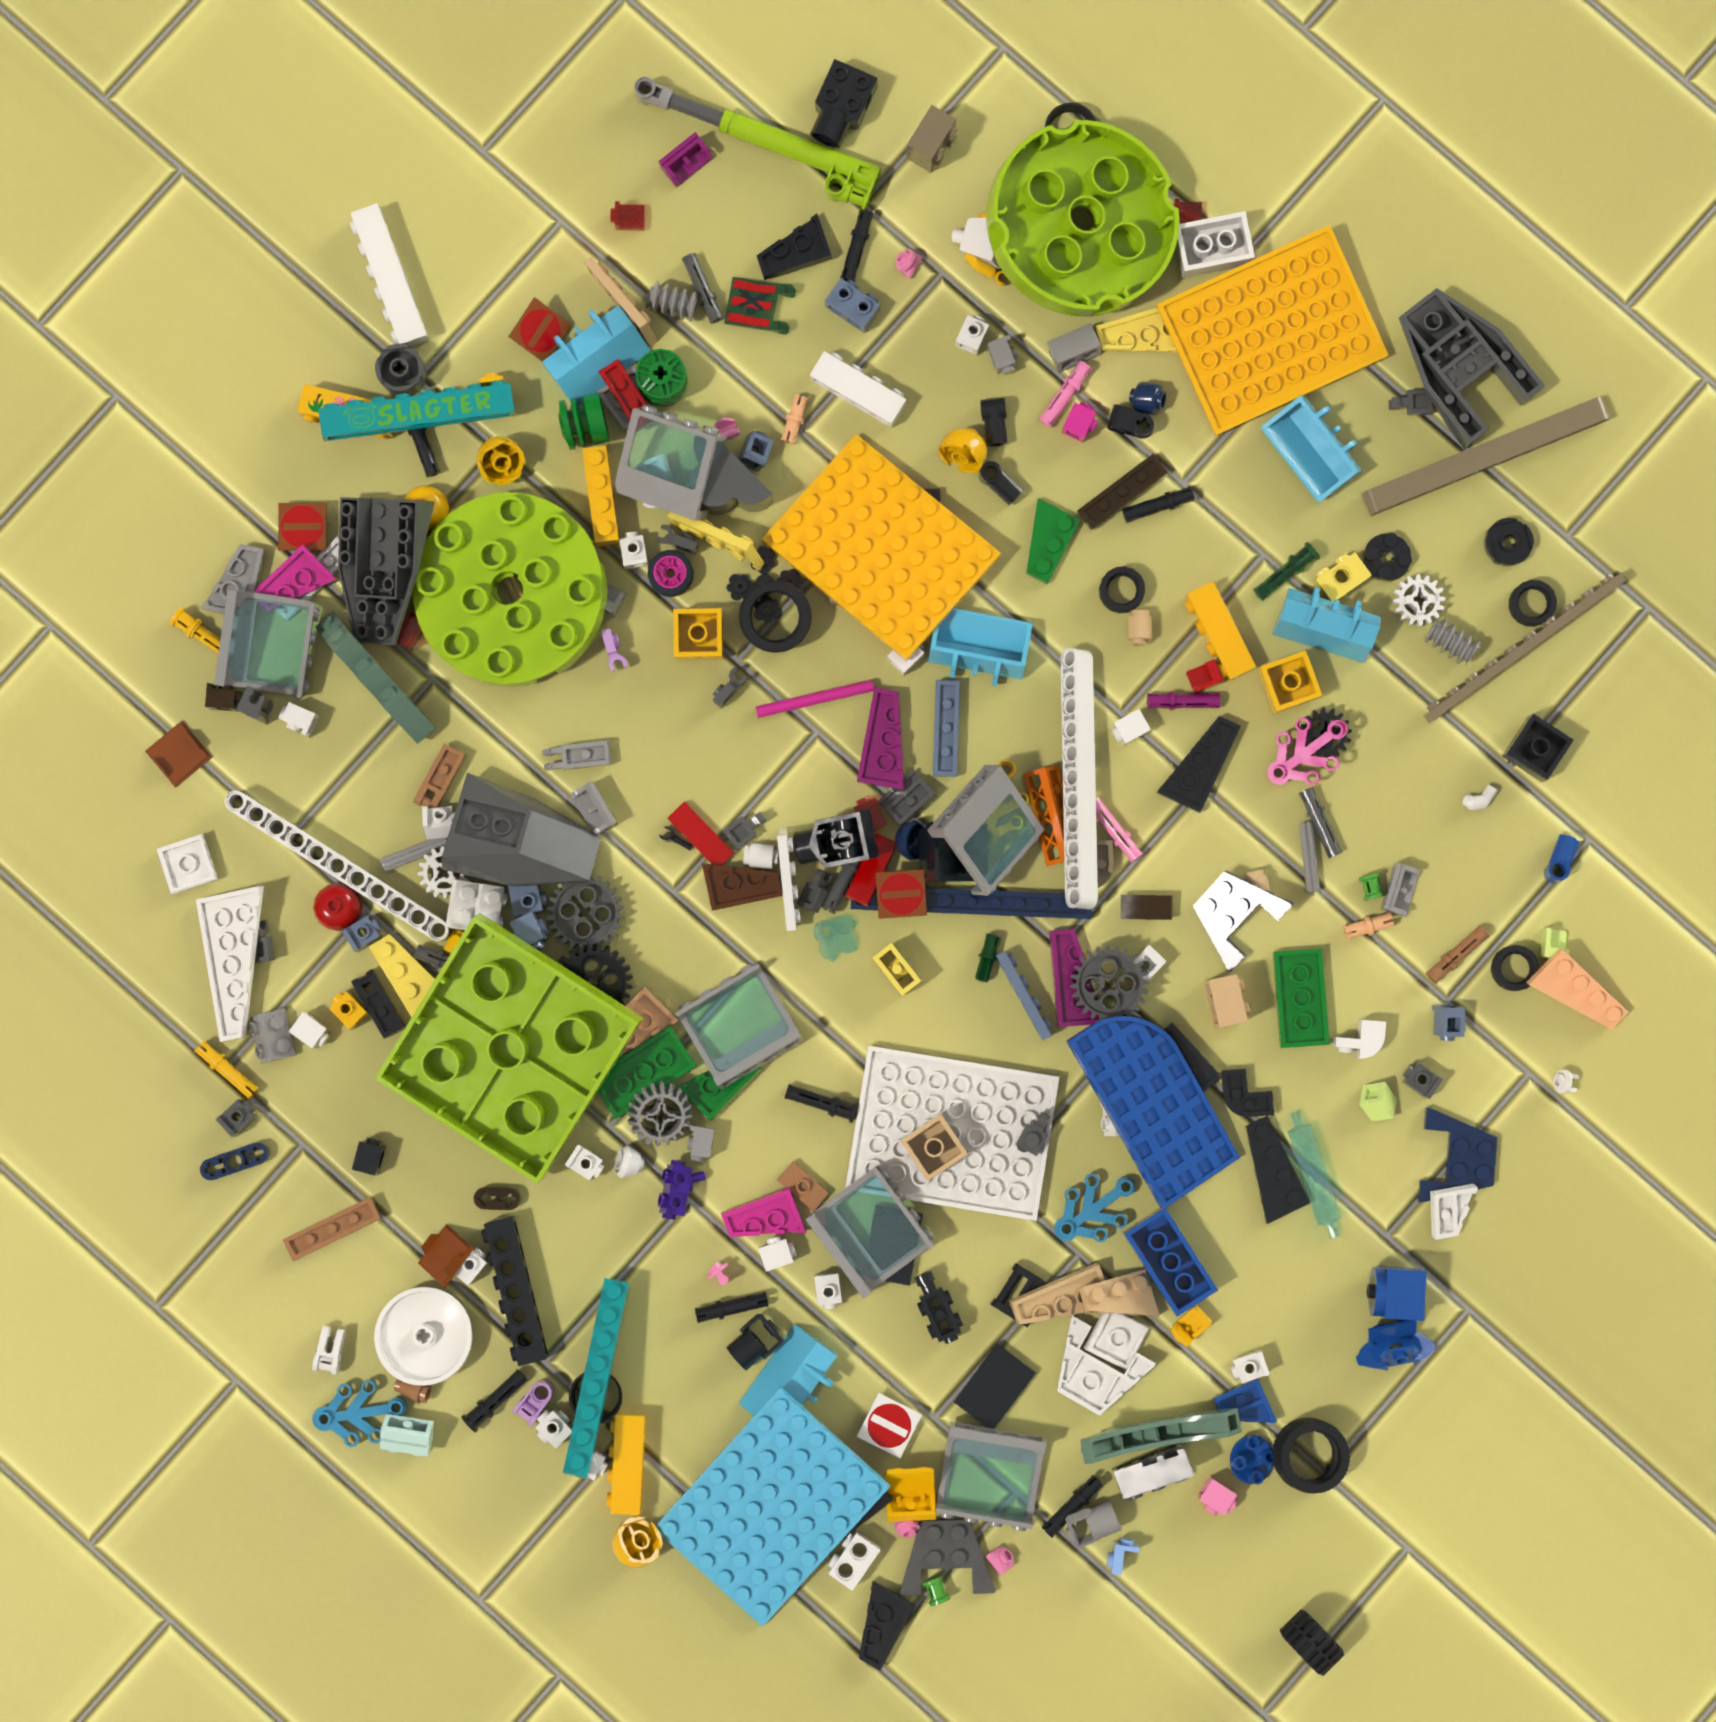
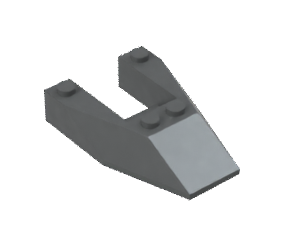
M1438 288L1399 317L1424 389L1450 432L1464 449L1482 437L1489 429L1460 394L1461 390L1490 368L1520 406L1540 392L1545 386L1499 328Z

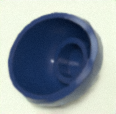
M912 821L902 825L895 835V844L898 852L904 858L911 861L919 859V830L925 828L919 821Z

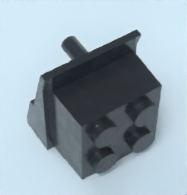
M934 822L926 823V828L919 830V869H924V877L927 878V882L974 881L944 838L931 837L927 830ZM985 823L979 827L964 845V850L983 876L987 873Z

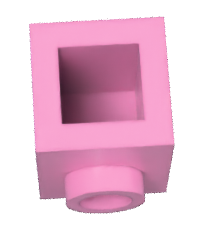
M1211 1476L1197 1496L1199 1500L1206 1504L1204 1508L1215 1516L1218 1512L1222 1515H1225L1227 1511L1230 1513L1238 1501L1235 1499L1237 1494Z

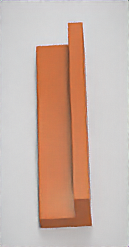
M1054 765L1023 774L1034 815L1044 829L1047 821L1053 827L1051 836L1046 833V829L1039 836L1047 867L1064 862L1063 778L1060 766ZM1039 775L1041 785L1039 789L1034 786L1033 776ZM1041 798L1047 804L1045 813L1040 810L1039 803ZM1053 845L1058 848L1060 858L1054 860L1051 852Z

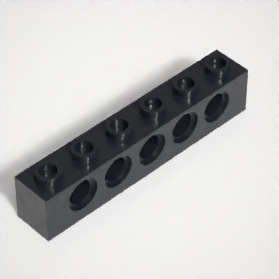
M515 1216L484 1223V1229H481L484 1243H488L490 1248L487 1258L490 1267L494 1266L496 1276H493V1283L496 1291L500 1290L502 1299L499 1300L501 1314H506L508 1322L504 1324L507 1338L511 1337L513 1347H510L513 1362L517 1361L518 1366L546 1360L549 1358ZM499 1237H504L508 1240L509 1246L507 1250L502 1251L497 1247L496 1242ZM505 1261H510L514 1264V1272L512 1274H506L503 1271L502 1265ZM510 1285H517L519 1287V1297L513 1298L508 1294ZM520 1308L525 1311L526 1318L524 1321H517L514 1318L515 1309ZM522 1332H527L531 1335L532 1342L530 1345H524L520 1342L519 1337Z

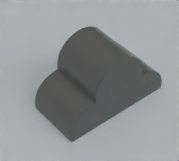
M696 436L694 442V449L699 464L693 470L690 478L691 489L696 487L707 440L700 436ZM718 441L701 508L708 510L707 513L712 515L727 513L736 505L748 512H759L768 508L773 503L772 493L721 441Z

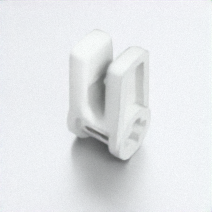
M323 1325L313 1359L312 1371L324 1370L331 1372L332 1375H337L341 1364V1353L346 1330L338 1329L336 1331L333 1349L329 1353L327 1348L329 1338L331 1337V1328Z

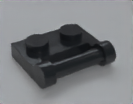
M1017 1263L1012 1267L1013 1272L996 1299L993 1298L990 1305L1014 1320L1016 1319L1012 1308L1006 1306L1005 1302L1020 1277L1023 1276L1028 1280L1018 1296L1048 1284V1282ZM1030 1323L1022 1324V1325H1024V1326H1026V1327L1028 1328V1326L1030 1325Z

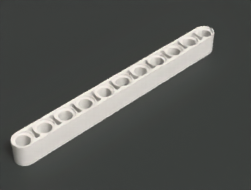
M1066 648L1061 655L1065 900L1070 908L1091 910L1098 901L1093 657L1091 652L1087 650Z
M232 791L226 795V807L237 816L429 938L439 942L449 939L452 928L445 927L446 921L250 796L240 791ZM241 796L243 804L240 808L235 809L233 807V800ZM257 809L263 811V817L260 821H254L253 813ZM282 822L283 831L275 834L273 832L274 824ZM301 834L304 842L301 846L295 847L293 839L296 835ZM321 847L324 855L321 859L315 860L313 852L316 848ZM337 860H342L344 868L341 872L336 873L333 865ZM357 873H362L364 875V882L356 886L353 878ZM382 885L385 893L381 898L376 899L373 891L377 886ZM402 898L405 906L401 911H396L393 907L394 901ZM418 911H422L425 914V920L421 924L414 922V915ZM438 924H443L445 927V933L441 937H436L434 934V928Z

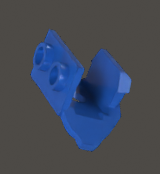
M1399 1320L1393 1324H1378L1369 1328L1368 1342L1360 1349L1356 1360L1359 1366L1388 1370V1367L1411 1362L1416 1365L1435 1350L1433 1341L1429 1340L1425 1335L1417 1333L1416 1320ZM1393 1345L1401 1346L1399 1348L1389 1349Z

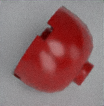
M340 883L330 884L321 889L316 895L313 904L314 914L318 922L325 928L334 931H342L356 923L361 917L363 908L358 893L348 885Z

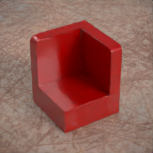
M1215 659L1186 672L1193 693L1202 692L1223 682Z

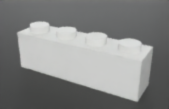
M824 351L810 374V381L892 428L906 405L904 394L896 388L890 390L883 386L884 382L875 376L870 378L864 375L863 370L857 365L851 364L849 366L842 362L843 358L834 352L829 354Z

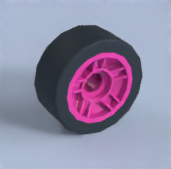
M666 550L655 555L648 565L647 573L649 582L654 590L666 597H675L686 592L693 582L694 574L688 558L675 550ZM674 570L675 575L669 578L666 576V571Z

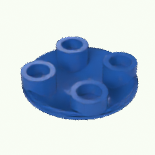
M1247 1435L1239 1439L1233 1446L1230 1454V1466L1235 1477L1246 1484H1261L1273 1468L1272 1448L1264 1438L1257 1435Z

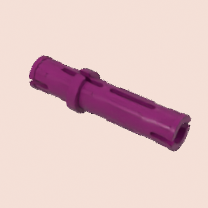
M1169 691L1168 694L1147 693V709L1220 708V693L1175 694L1174 691Z

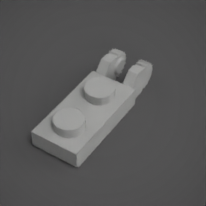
M609 740L561 745L558 748L542 750L544 756L562 755V762L547 763L544 765V770H569L612 765Z

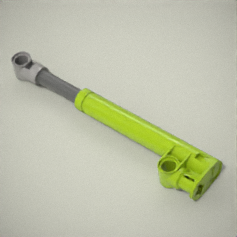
M640 77L635 82L636 98L641 104H652L667 111L671 108L718 126L719 132L730 134L732 137L827 172L825 193L829 200L844 203L851 202L861 206L863 211L867 209L878 182L881 167L745 115L736 114L732 110L726 109L725 112L685 98L675 94V90L655 83L649 77ZM643 87L652 89L649 94L640 93ZM832 184H839L842 189L838 192H833L829 187Z

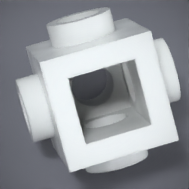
M555 1408L551 1412L546 1410L537 1419L539 1424L536 1427L538 1430L536 1434L545 1444L550 1442L556 1449L572 1432L573 1426L569 1423L571 1418L562 1409L558 1411ZM551 1424H555L557 1429H552Z

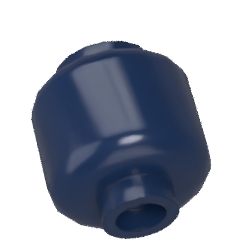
M1140 382L1136 388L1131 389L1129 402L1133 403L1135 411L1155 415L1159 410H1163L1165 406L1166 392L1163 391L1162 386L1159 384Z

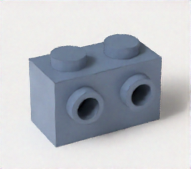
M840 278L826 298L825 307L864 333L880 311L879 300L870 293L865 295L859 291V286L849 279L845 281Z
M508 885L514 917L519 918L529 912L535 914L545 912L544 906H548L545 891L541 892L540 885Z
M529 912L510 922L517 937L537 950L545 947L544 942L549 940L547 934L550 931L546 922L542 921V919L539 920L537 914Z

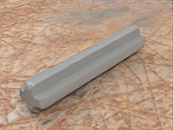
M1302 822L1299 826L1306 891L1314 893L1320 890L1314 828L1312 822Z
M447 837L429 839L380 859L384 871H389L424 857L425 854H432L431 849L433 848L438 852L441 846L445 847Z

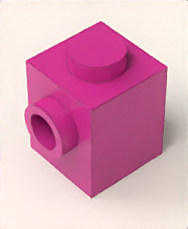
M1075 402L1061 433L1083 443L1087 433L1092 434L1098 422L1094 419L1096 412L1093 411V407L1084 402H1080V404Z

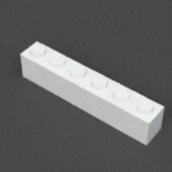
M376 203L352 212L353 221L349 223L353 234H358L361 243L357 245L362 257L367 256L369 265H366L369 277L376 280L377 287H374V291L378 300H383L386 307L382 309L387 323H392L394 330L390 331L394 344H405L413 347L429 341L379 205Z

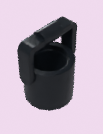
M756 1314L740 1329L742 1333L726 1348L741 1367L747 1371L761 1357L765 1360L783 1345L784 1340L778 1333L780 1330L771 1319L767 1320L762 1314ZM758 1319L762 1321L763 1326L770 1335L778 1340L770 1350L766 1348L763 1342L749 1328Z

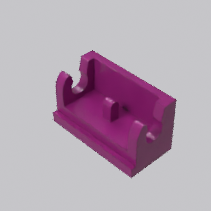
M694 132L658 162L660 169L677 188L712 160L713 156L698 134Z

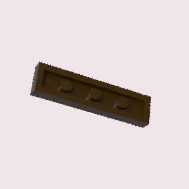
M1153 453L1077 510V513L1092 531L1168 472Z

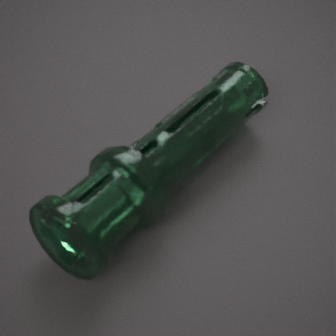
M1309 542L1304 543V547L1295 555L1288 556L1287 563L1254 588V593L1261 601H1264L1266 597L1282 586L1293 575L1303 573L1306 566L1314 560H1319L1318 552Z

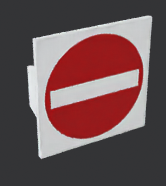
M878 1393L857 1437L901 1458L922 1414Z

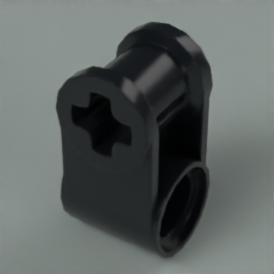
M1114 404L1106 428L1116 433L1145 439L1151 436L1154 421L1148 414ZM1142 421L1146 422V427H1148L1144 431L1139 430V425L1142 424Z

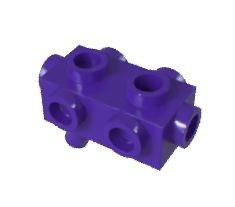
M671 1160V1164L667 1165V1169H664L662 1173V1183H664L663 1192L658 1197L659 1213H662V1218L676 1220V1216H685L688 1192L692 1191L693 1183L706 1180L704 1171L692 1174L693 1168L685 1167L686 1162Z

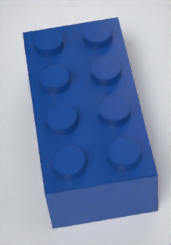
M1166 1208L1157 1209L1122 1232L1177 1317L1218 1291Z

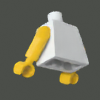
M986 212L977 215L976 218H969L965 230L956 228L953 230L952 242L960 244V251L965 255L966 262L975 271L988 278L993 277L996 285L1004 286L1005 283L1000 282L998 276H1005L1003 271H996V268L1000 269V266L996 261L989 242Z

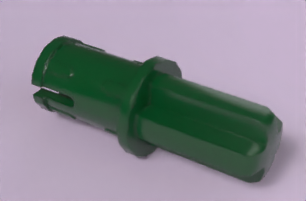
M986 934L982 952L978 955L980 961L975 976L976 980L980 982L989 981L993 962L997 961L995 957L1001 937Z

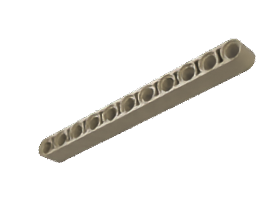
M1599 396L1363 492L1362 497L1370 516H1373L1611 419L1602 396Z

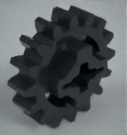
M1322 707L1320 714L1316 710L1311 712L1313 718L1306 716L1310 720L1311 726L1319 719L1317 729L1308 730L1306 746L1312 743L1311 740H1316L1320 737V732L1324 728L1328 731L1330 719L1333 721L1341 720L1343 713L1336 716L1334 715V708L1329 713H1326L1325 707ZM1306 724L1300 725L1301 729H1306L1307 727ZM1340 726L1333 727V732L1335 734H1339L1341 732ZM1348 729L1347 735L1352 732L1351 729ZM1346 736L1341 738L1334 748H1332V741L1334 740L1332 739L1315 752L1316 756L1321 757L1324 755V757L1328 758L1333 754V756L1338 757V749L1343 752L1346 751L1347 748L1344 743H1350L1351 739Z

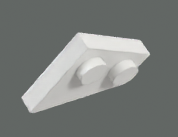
M1475 1184L1430 1191L1432 1237L1435 1240L1459 1235L1463 1226V1219L1467 1216L1470 1209L1468 1203L1472 1194H1476L1478 1190Z

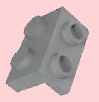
M285 1008L250 1017L249 1029L255 1038V1054L260 1059L261 1064L296 1055L291 1033L289 1032Z

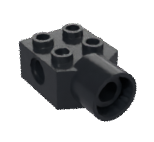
M834 59L815 100V110L818 113V117L810 135L827 146L840 148L847 131L859 129L878 87V78Z
M870 809L815 820L813 828L796 831L793 835V849L798 862L803 865L820 861L825 868L879 857Z

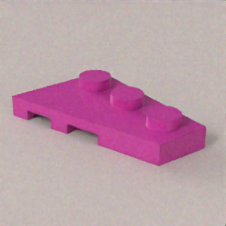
M302 544L253 592L298 598L336 580V578ZM259 602L267 612L280 606L278 604Z
M789 1187L721 1212L730 1237L758 1236L775 1233L776 1235L789 1232L806 1233V1228Z

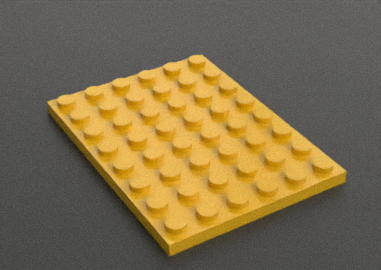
M1330 225L1156 305L1215 436L1295 400L1300 395L1308 394L1389 356Z
M857 434L762 538V542L906 662L1001 556V553Z

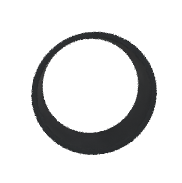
M1064 103L1050 112L1046 119L1045 127L1051 125L1058 115L1066 112L1080 114L1086 120H1096L1091 111L1085 106L1078 103Z
M584 1373L574 1380L569 1391V1403L574 1414L577 1409L575 1392L577 1385L583 1379ZM612 1375L610 1378L617 1385L619 1398L616 1407L609 1414L602 1416L601 1423L613 1418L619 1411L622 1403L621 1387Z

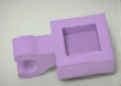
M610 628L602 630L601 633L609 657L611 671L615 672L614 663L616 661H622L624 668H628L627 660L619 655L617 648L621 647L618 634H613Z

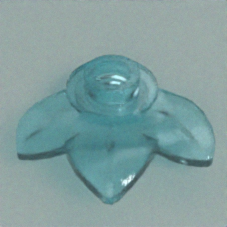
M837 916L832 921L821 920L815 925L814 937L819 942V951L825 959L834 962L838 952L852 953L857 950L856 940L850 933L857 922L850 917ZM829 928L830 933L828 936L825 937L823 935V929Z

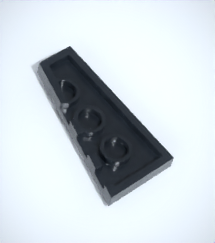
M1219 716L1156 793L1195 812L1201 813L1241 726Z

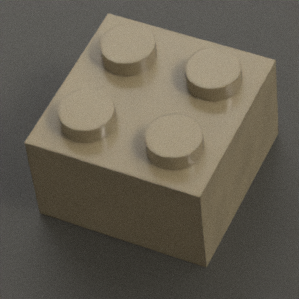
M931 105L907 144L906 159L930 173L934 167L938 168L945 157L943 153L946 147L951 148L956 140V119Z

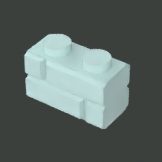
M385 1414L381 1427L380 1449L388 1450L392 1453L402 1452L414 1456L428 1457L433 1442L434 1421Z

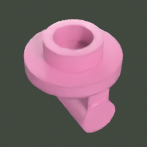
M911 249L902 251L896 258V268L904 276L912 278L922 256Z
M721 418L713 426L719 429V434L727 436L726 440L741 435L736 421L732 418Z
M717 1262L708 1270L710 1275L707 1278L710 1280L716 1275L721 1285L727 1284L729 1276L724 1274L722 1270L728 1264L725 1262L722 1265L720 1262Z
M919 1521L894 1522L896 1533L904 1538L915 1536L920 1529Z
M1003 1546L991 1550L985 1556L1000 1575H1003L1014 1565L1012 1553Z

